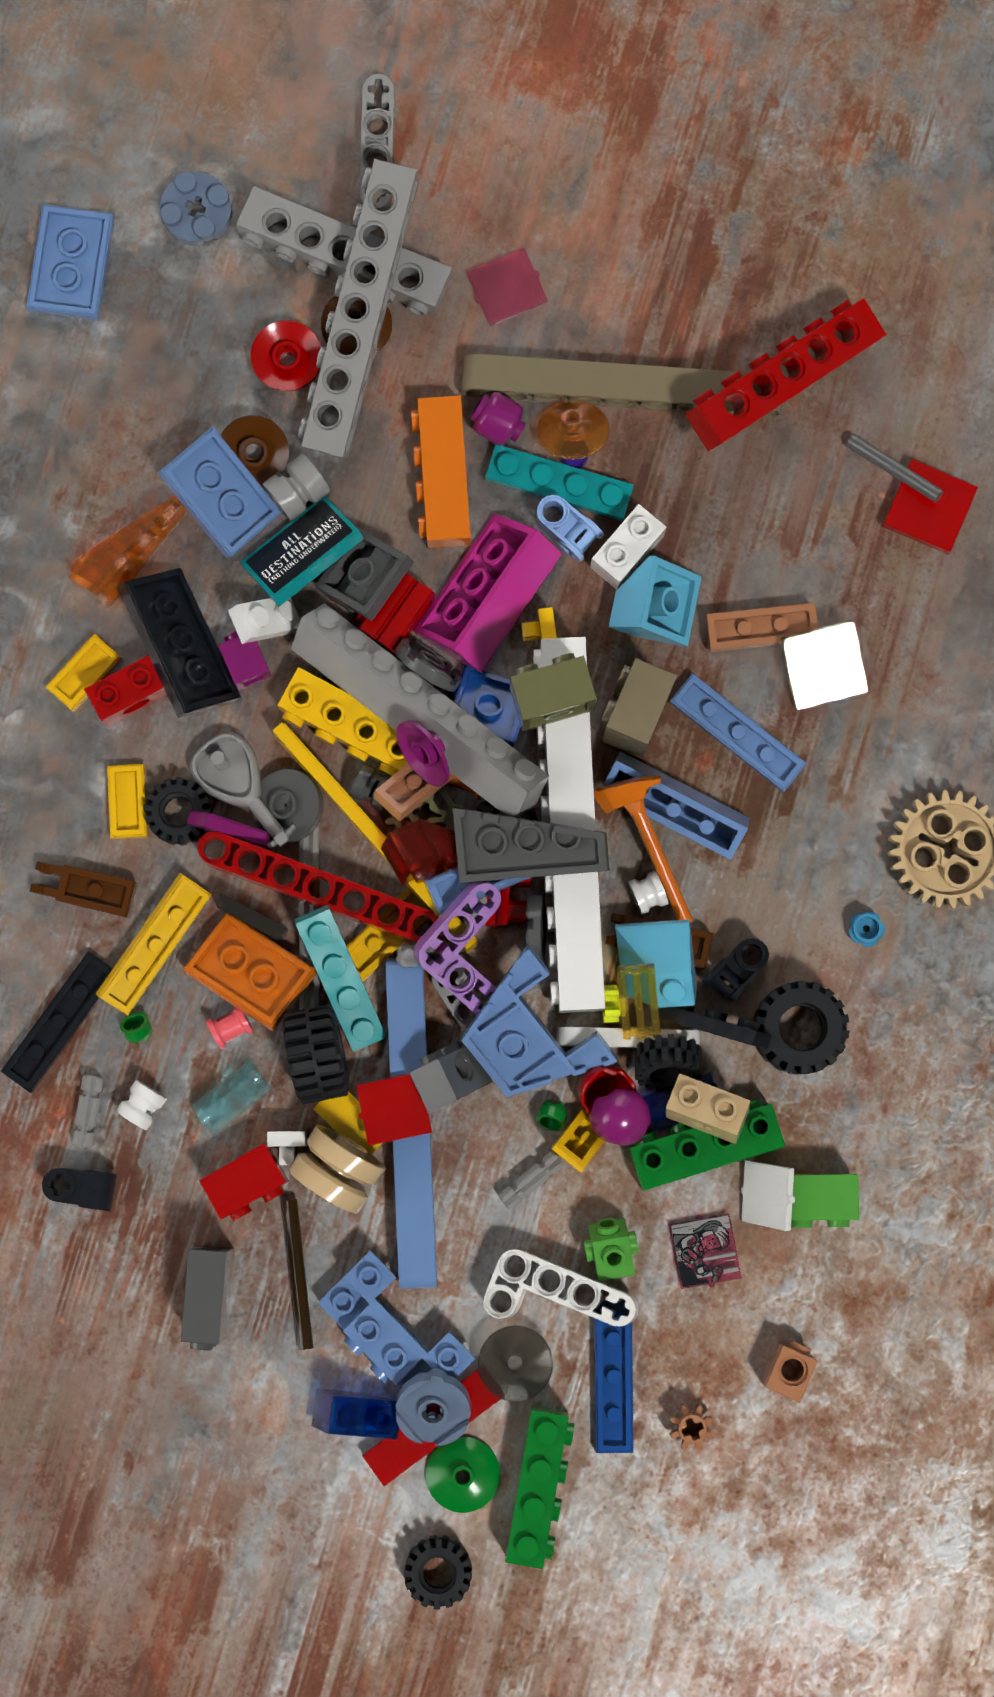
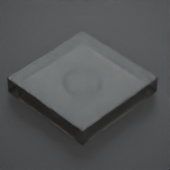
M848 620L780 638L794 705L797 710L868 692L853 621Z

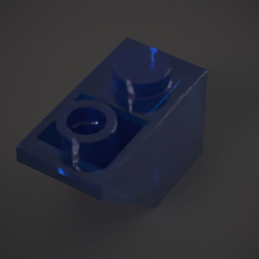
M317 1388L311 1426L327 1434L397 1439L399 1426L396 1422V1400L352 1391Z

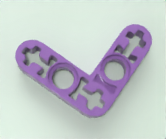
M489 881L471 882L418 940L414 949V956L417 962L476 1015L485 1004L481 1003L470 991L475 986L490 998L496 987L458 953L500 906V891ZM477 892H487L488 903H478L479 900L475 896ZM467 905L478 915L473 918L470 913L462 908ZM457 916L465 917L467 922L465 930L458 935L450 934L448 926L451 919ZM442 933L449 941L453 943L450 946H448L444 941H442L438 937V935ZM427 948H437L436 951L439 957L436 960L428 958V954L425 952ZM458 967L466 968L468 973L466 981L462 985H452L449 980L451 972Z

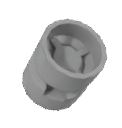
M304 454L299 455L286 465L287 473L277 472L262 483L269 497L290 522L306 511V503L308 501L316 503L331 492L322 475Z

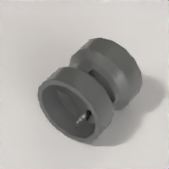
M365 763L357 775L349 795L357 800L365 799L369 801L372 808L382 812L385 808L374 799L373 791L375 787L377 789L391 776H382L377 773L376 768Z

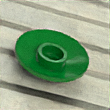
M461 1436L452 1443L438 1446L432 1452L426 1467V1483L432 1497L442 1507L453 1512L467 1513L482 1508L494 1497L500 1482V1466L496 1455L487 1444L473 1437ZM459 1470L468 1471L470 1474L469 1481L466 1483L458 1482L455 1476Z

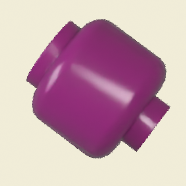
M494 392L490 396L484 394L470 416V419L474 421L473 430L498 446L504 445L509 439L516 442L526 425L521 420L523 407L500 392Z

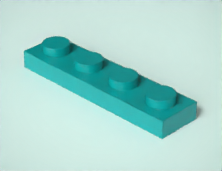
M498 445L494 447L485 476L486 482L540 498L558 495L574 508L621 522L624 520L634 486L633 484Z
M329 905L294 919L352 1051L355 1052L387 1038Z

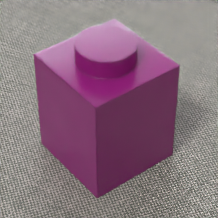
M237 631L224 637L225 642L218 645L238 690L272 677L257 641L242 644Z

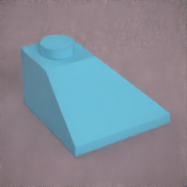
M649 556L616 590L609 627L633 637L688 646L702 576L659 557Z
M690 919L616 924L620 971L625 996L657 1008L694 1006L697 983Z

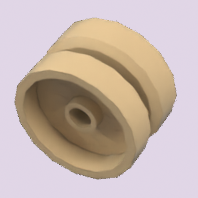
M316 1125L307 1139L308 1146L315 1155L298 1153L289 1168V1172L301 1184L328 1202L348 1212L359 1213L368 1199L365 1188L360 1183L376 1185L386 1167L378 1158L367 1152V1150L353 1140L328 1127Z

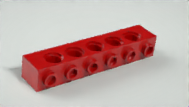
M865 298L853 305L849 300H846L830 311L833 318L829 321L824 322L822 317L818 318L803 328L806 335L801 339L797 340L795 335H792L775 346L779 353L772 358L766 352L748 365L752 371L742 376L740 371H737L720 382L724 388L720 392L714 394L712 389H709L692 400L696 407L687 412L685 416L707 451L724 443L886 336L887 334ZM835 330L841 334L842 341L837 338ZM808 347L814 351L816 359L809 355ZM780 365L787 369L788 378L781 372ZM753 383L759 386L761 396L754 391ZM725 400L732 405L734 414L727 411Z

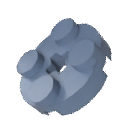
M181 172L175 177V180L167 185L161 196L160 214L162 221L170 235L183 244L200 246L204 245L203 242H208L212 239L217 240L226 232L231 223L232 206L229 193L218 179L209 174ZM196 201L201 202L205 212H198L195 217L190 216L189 204H194Z
M437 1368L430 1370L428 1373L418 1374L410 1378L398 1392L396 1399V1422L403 1434L410 1440L423 1444V1441L435 1442V1446H443L457 1440L467 1429L471 1415L469 1393L461 1382L449 1376L444 1370ZM436 1403L440 1405L441 1413L438 1415L433 1411L426 1413L427 1404Z

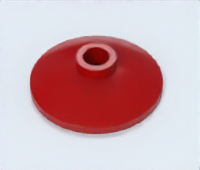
M291 320L277 321L266 326L256 336L251 347V364L256 376L266 386L277 391H296L310 384L318 375L320 368L316 367L321 344L316 334L306 325ZM292 355L294 361L290 365H284L281 362L282 357Z

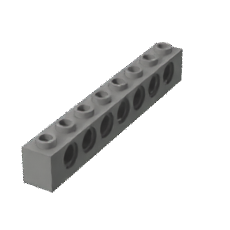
M374 159L372 168L367 167L362 181V189L366 190L363 204H357L353 216V225L357 226L354 240L349 239L347 241L344 252V261L348 262L345 276L339 275L334 293L335 297H339L336 311H330L326 322L325 331L330 333L327 346L320 348L317 357L316 367L321 369L318 382H312L307 398V403L312 404L309 417H303L299 428L298 438L303 439L301 446L344 459L349 457L421 177L417 169ZM382 194L394 196V204L387 211H379L376 208V201ZM376 229L384 231L385 239L380 246H368L367 237L371 231ZM366 265L374 266L376 271L374 279L369 283H360L358 280L359 270ZM355 301H364L366 304V313L360 319H351L349 316V307ZM348 336L355 337L357 340L356 350L350 355H343L340 352L341 341ZM337 372H345L348 376L347 386L343 390L334 391L331 387L332 376ZM329 407H336L339 412L338 421L333 426H325L322 422L323 411Z

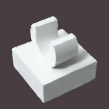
M308 1131L267 1132V1147H279V1165H292L296 1158V1146H308Z

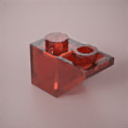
M422 819L389 833L381 846L382 852L402 885L413 880L416 883L424 882L436 873L435 870L445 865L447 869L458 866L455 831Z

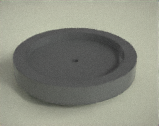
M294 769L277 770L261 781V801L284 830L288 829L291 825L296 827V830L292 832L293 834L289 836V841L286 843L297 842L309 836L318 826L323 814V796L316 781L308 774ZM253 814L254 820L260 830L266 831V829L262 826V824Z

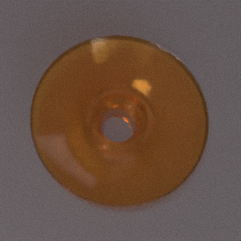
M581 401L574 403L564 402L549 408L541 416L537 426V435L542 447L550 454L563 459H582L597 453L606 444L609 437V422L605 414L592 404Z

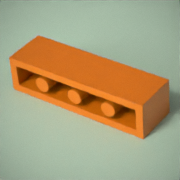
M461 395L417 398L418 410H411L413 432H420L421 445L414 446L415 467H422L423 481H416L417 503L424 502L425 516H418L420 538H427L428 549L471 546Z

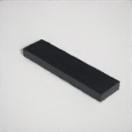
M87 952L0 1072L29 1093H33L101 998L96 995V992L113 968L91 952Z

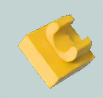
M553 607L538 609V621L521 623L523 642L557 638Z

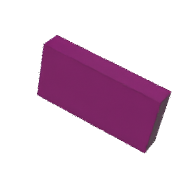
M190 812L187 822L188 825L209 832H221L256 846L267 847L270 834L266 831L208 812Z

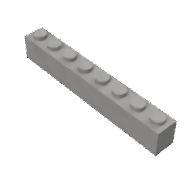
M325 603L301 617L291 647L295 653L396 731L401 722L412 720L423 726L431 734L438 735L445 745L444 754L450 773L504 815L521 818L536 806L549 777L546 772Z

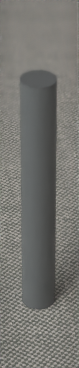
M853 434L846 444L848 448L931 501L937 503L942 497L944 491L857 435Z

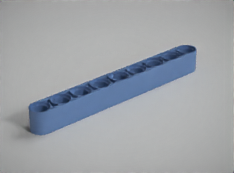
M386 958L390 1078L408 1075L410 1074L409 1072L422 1067L419 1059L427 1056L424 970L419 964L415 967L404 968L401 964L397 963L396 958ZM431 1133L393 1141L400 1289L437 1288Z

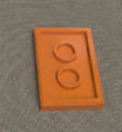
M228 912L183 968L186 975L271 1031L276 1029L284 1018L285 1013L292 1008L317 974L315 968Z

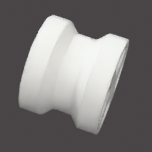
M656 871L648 873L647 877L640 881L633 879L627 882L633 900L641 915L648 913L653 906L663 907L669 904Z

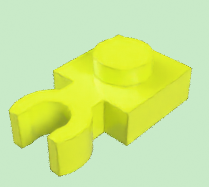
M604 985L605 1009L602 1011L603 1024L618 1023L620 1015L626 1014L625 994L619 993L617 985Z

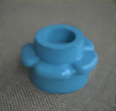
M875 912L856 913L849 922L851 925L849 929L850 938L855 943H861L863 947L876 945L877 940L884 936L885 926L881 922L879 915ZM865 925L869 926V932L863 931Z

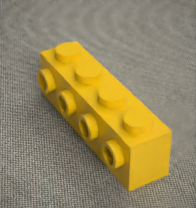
M300 667L297 668L277 705L280 711L284 713L282 719L298 728H301L303 723L316 730L314 733L315 737L330 745H333L335 741L340 742L348 747L347 754L364 763L367 758H370L380 764L379 771L391 777L408 764L399 747L395 729L350 694Z

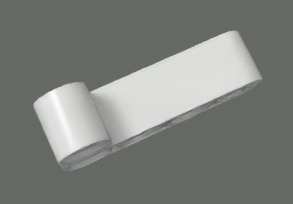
M519 1249L508 1250L501 1255L483 1301L485 1310L489 1315L499 1319L508 1318L518 1312L528 1290L618 1327L633 1322L638 1315L639 1309L637 1301L629 1293ZM516 1255L523 1258L526 1265L524 1273L519 1277L512 1276L507 1268L510 1258ZM550 1269L556 1271L560 1276V1285L554 1291L546 1290L541 1281L543 1274ZM582 1284L590 1285L595 1291V1299L588 1306L580 1304L576 1298V1291ZM501 1290L506 1291L512 1300L511 1307L506 1312L497 1310L493 1302L494 1296ZM604 1290L609 1292L605 1299L609 1302L619 1303L621 1299H624L626 1301L625 1307L630 1310L629 1315H622L619 1319H616V1311L606 1306L602 1307V1313L597 1312V1308L603 1301Z

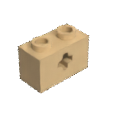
M679 1073L666 1106V1118L736 1144L749 1112L750 1100Z

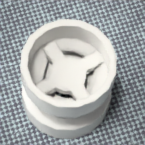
M136 1079L130 1088L131 1095L129 1100L122 1101L116 1112L138 1127L148 1130L153 1122L151 1114L156 1109L162 1108L167 1098Z

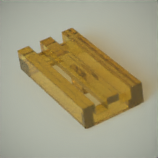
M655 963L617 966L623 1039L631 1040V1037L638 1036V1039H645L649 1035H653V1038H655V1035L661 1034ZM640 973H647L652 1026H645ZM626 974H632L637 1027H631Z

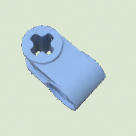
M558 495L546 496L537 507L535 520L539 529L577 562H581L584 559L583 553L595 539H601L604 536L602 530L592 520L578 512L564 498ZM548 507H555L561 512L562 519L558 522H549L543 517L542 512ZM584 533L582 538L577 543H575L576 540Z

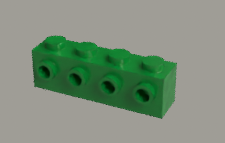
M760 1098L750 1101L749 1112L736 1144L680 1123L669 1127L671 1134L657 1138L655 1132L645 1134L640 1140L635 1142L636 1145L628 1147L640 1188L642 1191L773 1151L786 1145L772 1103L763 1105Z
M531 1405L505 1563L543 1569L544 1560H552L555 1537L549 1536L551 1521L558 1522L562 1499L555 1498L557 1484H565L568 1461L562 1460L564 1445L571 1446L575 1423L568 1422L569 1415L567 1411Z

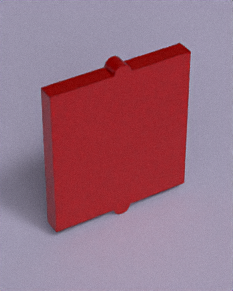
M410 1074L356 1085L361 1108L358 1117L363 1119L368 1146L433 1133L429 1113Z

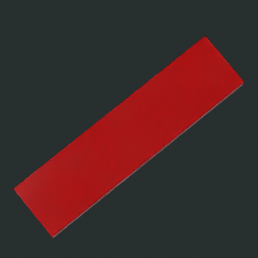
M481 1365L460 1381L470 1396L471 1415L469 1423L505 1397V1394L484 1365ZM431 1403L427 1406L425 1412L433 1411L438 1415L441 1413L440 1405ZM398 1427L363 1453L362 1457L382 1485L386 1486L438 1446H435V1442L423 1441V1444L416 1443L406 1437Z

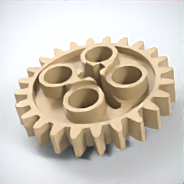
M943 790L940 793L939 801L936 800L932 793H928L926 795V806L916 799L912 802L915 813L908 809H904L901 812L906 823L896 821L893 824V827L900 832V835H892L888 838V841L897 845V849L889 851L887 855L898 858V863L894 864L890 869L891 871L902 870L903 875L898 879L897 883L902 884L908 881L911 884L907 892L908 896L917 891L921 892L919 903L923 904L932 897L935 909L940 908L943 900H946L949 910H953L956 908L957 899L960 900L964 907L971 905L970 894L980 901L984 899L982 887L989 891L994 890V884L990 880L991 877L994 878V816L991 818L985 816L989 808L988 804L979 809L975 808L976 796L971 797L965 803L963 802L962 791H958L954 795L953 800H950L947 790ZM939 816L946 820L948 825L946 834L940 835L933 831L931 827L933 817ZM967 833H974L979 837L981 845L978 851H971L966 847L964 838ZM919 834L926 835L927 838L942 846L948 842L952 843L951 850L953 852L976 860L977 866H972L958 855L953 854L945 858L943 856L945 853L943 848L920 840ZM918 849H925L931 854L932 862L929 867L925 868L917 864L915 853ZM951 865H957L963 869L965 878L962 884H956L950 880L948 870Z

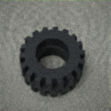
M796 981L777 987L762 999L758 1010L755 1011L753 1018H755L756 1023H760L759 1031L772 1035L768 1049L756 1048L760 1049L763 1054L762 1057L766 1062H770L774 1065V1068L779 1071L788 1072V1074H810L824 1070L825 1067L832 1065L837 1060L836 1058L839 1054L843 1053L846 1047L844 1045L845 1040L849 1038L850 1030H847L849 1017L848 1014L845 1015L842 1009L845 1007L842 1001L837 1000L833 996L835 993L829 988L824 989L821 987V984L815 982ZM795 1006L810 1008L816 1013L821 1023V1036L818 1042L806 1050H796L789 1047L783 1041L780 1034L779 1024L782 1015L788 1009Z
M330 1004L285 1013L283 1035L290 1074L297 1098L302 1104L347 1096L350 1088L349 1075L339 1023L334 1009Z

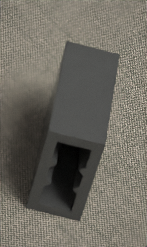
M197 1245L188 1251L181 1342H190V1349L210 1351L227 1338L234 1248Z

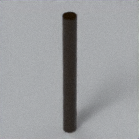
M297 1199L283 1200L299 1350L312 1349L314 1346Z

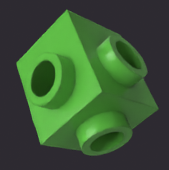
M605 1218L597 1223L588 1224L590 1239L583 1240L587 1262L594 1261L598 1282L635 1275L632 1254L639 1253L635 1231L628 1232L625 1219Z

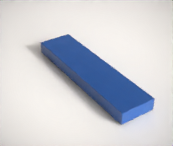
M607 1300L602 1301L596 1310L602 1313V1307L604 1306L614 1309L616 1311V1319H619L622 1315H629L630 1312L625 1307V1300H621L619 1303H612ZM594 1318L596 1453H633L632 1322L618 1327Z

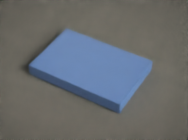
M42 205L26 306L29 312L99 321L115 221L113 213Z
M214 427L209 428L157 472L226 559L233 556L282 513Z

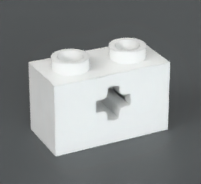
M638 504L593 556L590 568L617 590L661 541L667 527Z

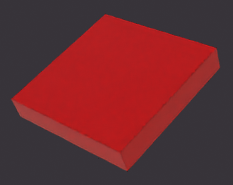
M911 459L907 468L944 491L943 495L935 503L901 481L882 527L949 555L978 487Z

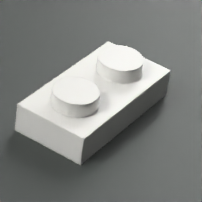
M271 598L237 604L228 610L242 644L296 633L300 623L299 615L291 598L279 607Z

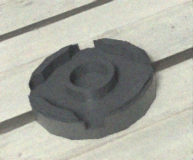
M408 638L402 639L394 651L397 657L407 667L428 682L447 691L455 692L463 679L459 670L454 668L450 672L446 668L448 662L445 661V658L424 644L417 641H411L409 644Z
M530 893L527 897L526 916H528L526 947L530 945L542 962L545 963L544 893Z

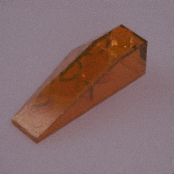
M175 495L93 547L87 555L81 554L70 568L72 572L69 576L70 580L101 606L109 610L121 595L117 587L122 582L136 577L187 514V509Z

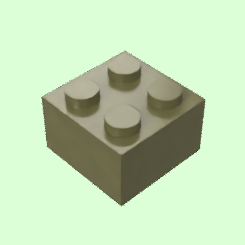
M568 653L552 659L553 664L546 667L538 668L537 664H530L515 670L517 675L510 677V691L522 731L595 710L597 697L584 655L575 658L574 653Z

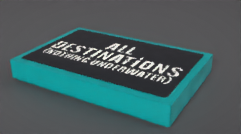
M324 496L240 563L279 607L361 542L364 537L339 509Z

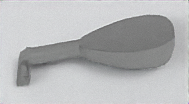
M232 731L218 734L205 742L195 752L189 765L195 782L213 798L234 806L248 807L273 838L267 844L270 850L277 845L281 847L289 841V836L293 834L292 832L296 830V827L291 825L288 829L284 830L261 801L260 769L256 754L250 744L241 735Z

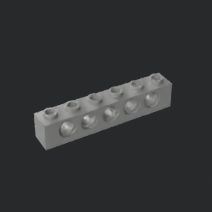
M253 186L236 223L242 241L251 247L261 249L264 246L272 249L279 258L292 263L295 259L308 264L307 267L311 271L322 276H327L328 273L337 277L339 275L345 276L348 262L337 260L334 256L338 251L345 249L349 239L354 240L357 229L256 186ZM281 222L287 225L286 229L281 233L276 234L269 231V228L274 223ZM369 234L367 237V244L370 247H378L384 242V239ZM308 236H315L320 239L319 243L314 247L302 245V241ZM402 247L388 303L397 301L407 305V310L417 316L426 317L428 314L436 318L453 280L452 268ZM370 265L363 266L359 270L358 280L360 283H369L374 279L375 275L367 271ZM406 277H414L419 281L417 286L413 288H405L400 284Z

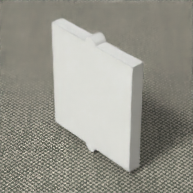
M745 1160L744 1185L741 1188V1193L743 1194V1222L791 1231L792 1203L795 1202V1197L793 1196L794 1168Z

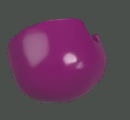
M614 1089L611 1094L597 1098L593 1103L590 1113L592 1130L608 1143L623 1146L633 1144L644 1136L650 1125L649 1104L638 1092L627 1089Z

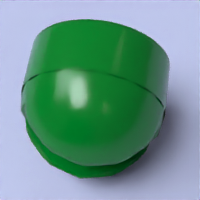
M143 1012L129 1014L120 1023V1029L129 1043L138 1045L139 1042L143 1040L146 1042L151 1037L152 1025L147 1015Z
M549 1099L540 1106L536 1123L544 1129L560 1131L565 1127L567 1110L561 1101L554 1104L552 1099Z

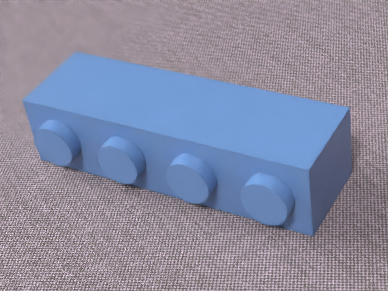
M621 751L619 752L602 787L636 777L661 776V783L649 787L648 793L644 798L648 817L730 860L732 859L748 830L749 817Z

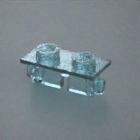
M249 1060L191 1105V1107L196 1112V1117L204 1127L206 1126L214 1135L272 1089Z

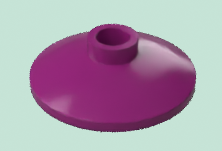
M412 720L401 722L396 731L397 740L409 765L424 781L433 786L439 787L447 783L450 771L444 754L445 745L441 738L434 733L431 734L417 722Z

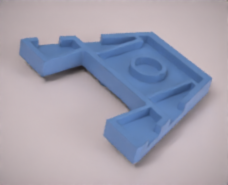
M530 945L524 948L462 1035L461 1040L506 1097L551 1084L553 1080L565 1076H576L586 1073L588 1069L600 1065L605 1067L617 1061V1055L598 1031L591 1034L568 1052H565L524 1001L521 995L549 976L550 970Z

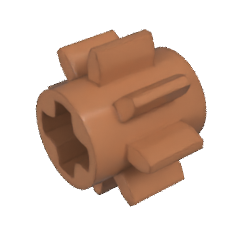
M681 1404L682 1413L679 1417L669 1416L670 1421L676 1424L677 1428L671 1431L669 1435L671 1438L681 1436V1449L684 1451L689 1443L695 1444L699 1450H702L701 1441L705 1437L714 1438L713 1433L707 1430L706 1426L712 1423L714 1419L712 1416L701 1417L702 1406L700 1404H697L694 1411H688L686 1406ZM692 1418L695 1423L701 1422L696 1427L697 1434L693 1436L688 1431L682 1432L687 1427L686 1420Z

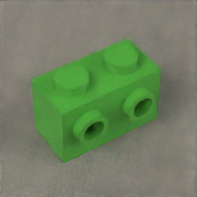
M794 1174L793 1196L795 1197V1202L792 1203L791 1228L813 1227L812 1220H827V1227H850V1220H860L858 1174Z

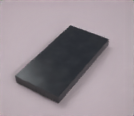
M181 568L124 581L117 587L178 719L233 703L241 697Z

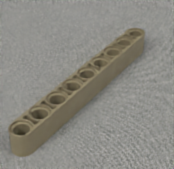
M468 354L463 358L461 393L468 397L481 398L484 394L490 396L494 392H500L514 401L689 412L696 407L692 400L709 389H712L714 394L724 389L720 382L737 371ZM740 372V373L742 374V376H744V375H746V374L749 373V372ZM753 383L754 391L761 396L759 386ZM725 400L727 411L734 414L732 405ZM782 404L762 418L780 416Z

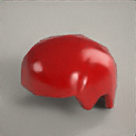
M600 1065L591 1068L582 1077L577 1093L581 1106L584 1107L587 1114H590L593 1103L597 1098L608 1096L614 1089H627L637 1092V1089L631 1077L623 1069L615 1065L605 1067Z

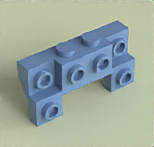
M372 1250L318 1302L347 1335L344 1339L347 1346L358 1356L364 1352L374 1363L370 1369L384 1383L390 1379L401 1388L410 1378L421 1373H428L430 1370L437 1368L444 1370L449 1376L456 1379L476 1359L454 1337L450 1330L429 1350L377 1296L397 1276L379 1260Z

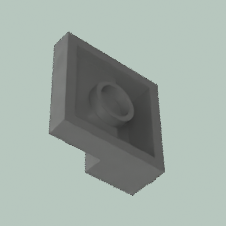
M356 527L364 539L323 571L321 578L315 586L329 600L352 613L356 612L366 619L373 621L414 561L403 552Z

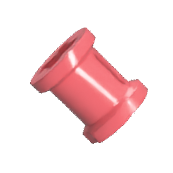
M233 1006L234 1010L216 1020L211 1018L206 1020V1024L221 1050L226 1047L227 1042L244 1033L250 1035L254 1032L246 1014Z

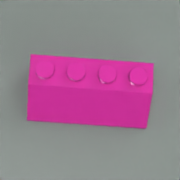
M493 513L413 631L459 663L481 673L486 664L492 659L493 654L505 636L513 628L522 611L532 600L546 576L552 571L562 553L537 529Z

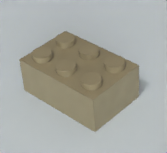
M635 658L632 667L624 665L613 695L617 702L609 700L601 719L598 731L604 733L602 743L642 760L677 675Z

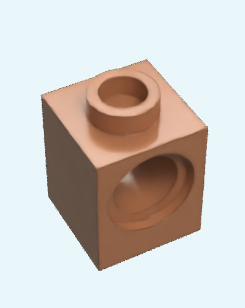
M793 1340L790 1341L789 1346L779 1342L762 1384L766 1388L800 1403L818 1362L815 1358L809 1356L812 1349ZM789 1359H796L800 1363L799 1374L791 1379L783 1377L781 1369L784 1362Z

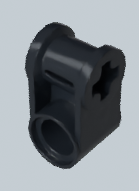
M750 938L743 940L702 980V983L704 985L710 984L726 999L725 1004L729 1007L751 984L750 981L768 962L769 951L767 946L759 939ZM746 945H755L761 952V960L755 966L747 965L742 960L741 952ZM720 976H722L728 983H730L733 988L731 989L723 980H721Z
M55 1168L44 1176L42 1190L49 1200L74 1204L88 1209L111 1211L117 1174L85 1169L80 1171ZM62 1174L64 1175V1181L70 1183L69 1190H62L60 1196L57 1195V1188L52 1187V1181L59 1180Z

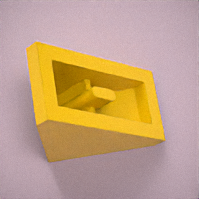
M583 1107L551 1149L579 1172H582L602 1146L604 1140L592 1130L590 1114H587Z

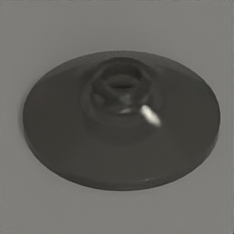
M519 1325L506 1326L492 1333L482 1345L478 1358L479 1374L486 1388L498 1398L511 1402L525 1401L539 1394L549 1382L553 1369L552 1353L545 1339L536 1331ZM514 1355L519 1356L522 1361L520 1368L516 1370L508 1367V1359Z

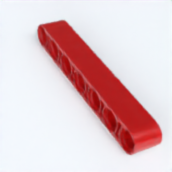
M208 832L198 842V854L203 862L211 868L318 908L329 905L331 912L414 944H417L421 938L413 931L414 922L420 918H427L434 924L438 919L436 914L430 910L221 832ZM212 841H221L225 844V853L218 859H210L206 856V847ZM250 853L257 855L260 858L258 869L253 872H245L240 868V860L243 856ZM286 866L294 870L295 878L293 882L288 885H280L275 881V873L280 867ZM321 879L328 882L330 885L329 893L323 898L311 896L309 886L313 881ZM356 892L364 897L365 903L360 910L349 911L345 908L343 901L349 893ZM392 905L397 908L399 918L395 923L384 924L380 921L378 912L383 906Z

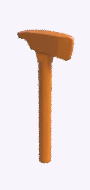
M661 776L636 777L595 789L594 797L605 813H610L624 806L630 816H632L677 920L690 919L691 924L693 922L691 913L645 810L644 798L648 793V789L661 783Z

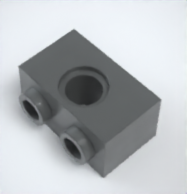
M458 1041L419 1059L422 1067L409 1072L428 1113L493 1082L466 1046L461 1048Z

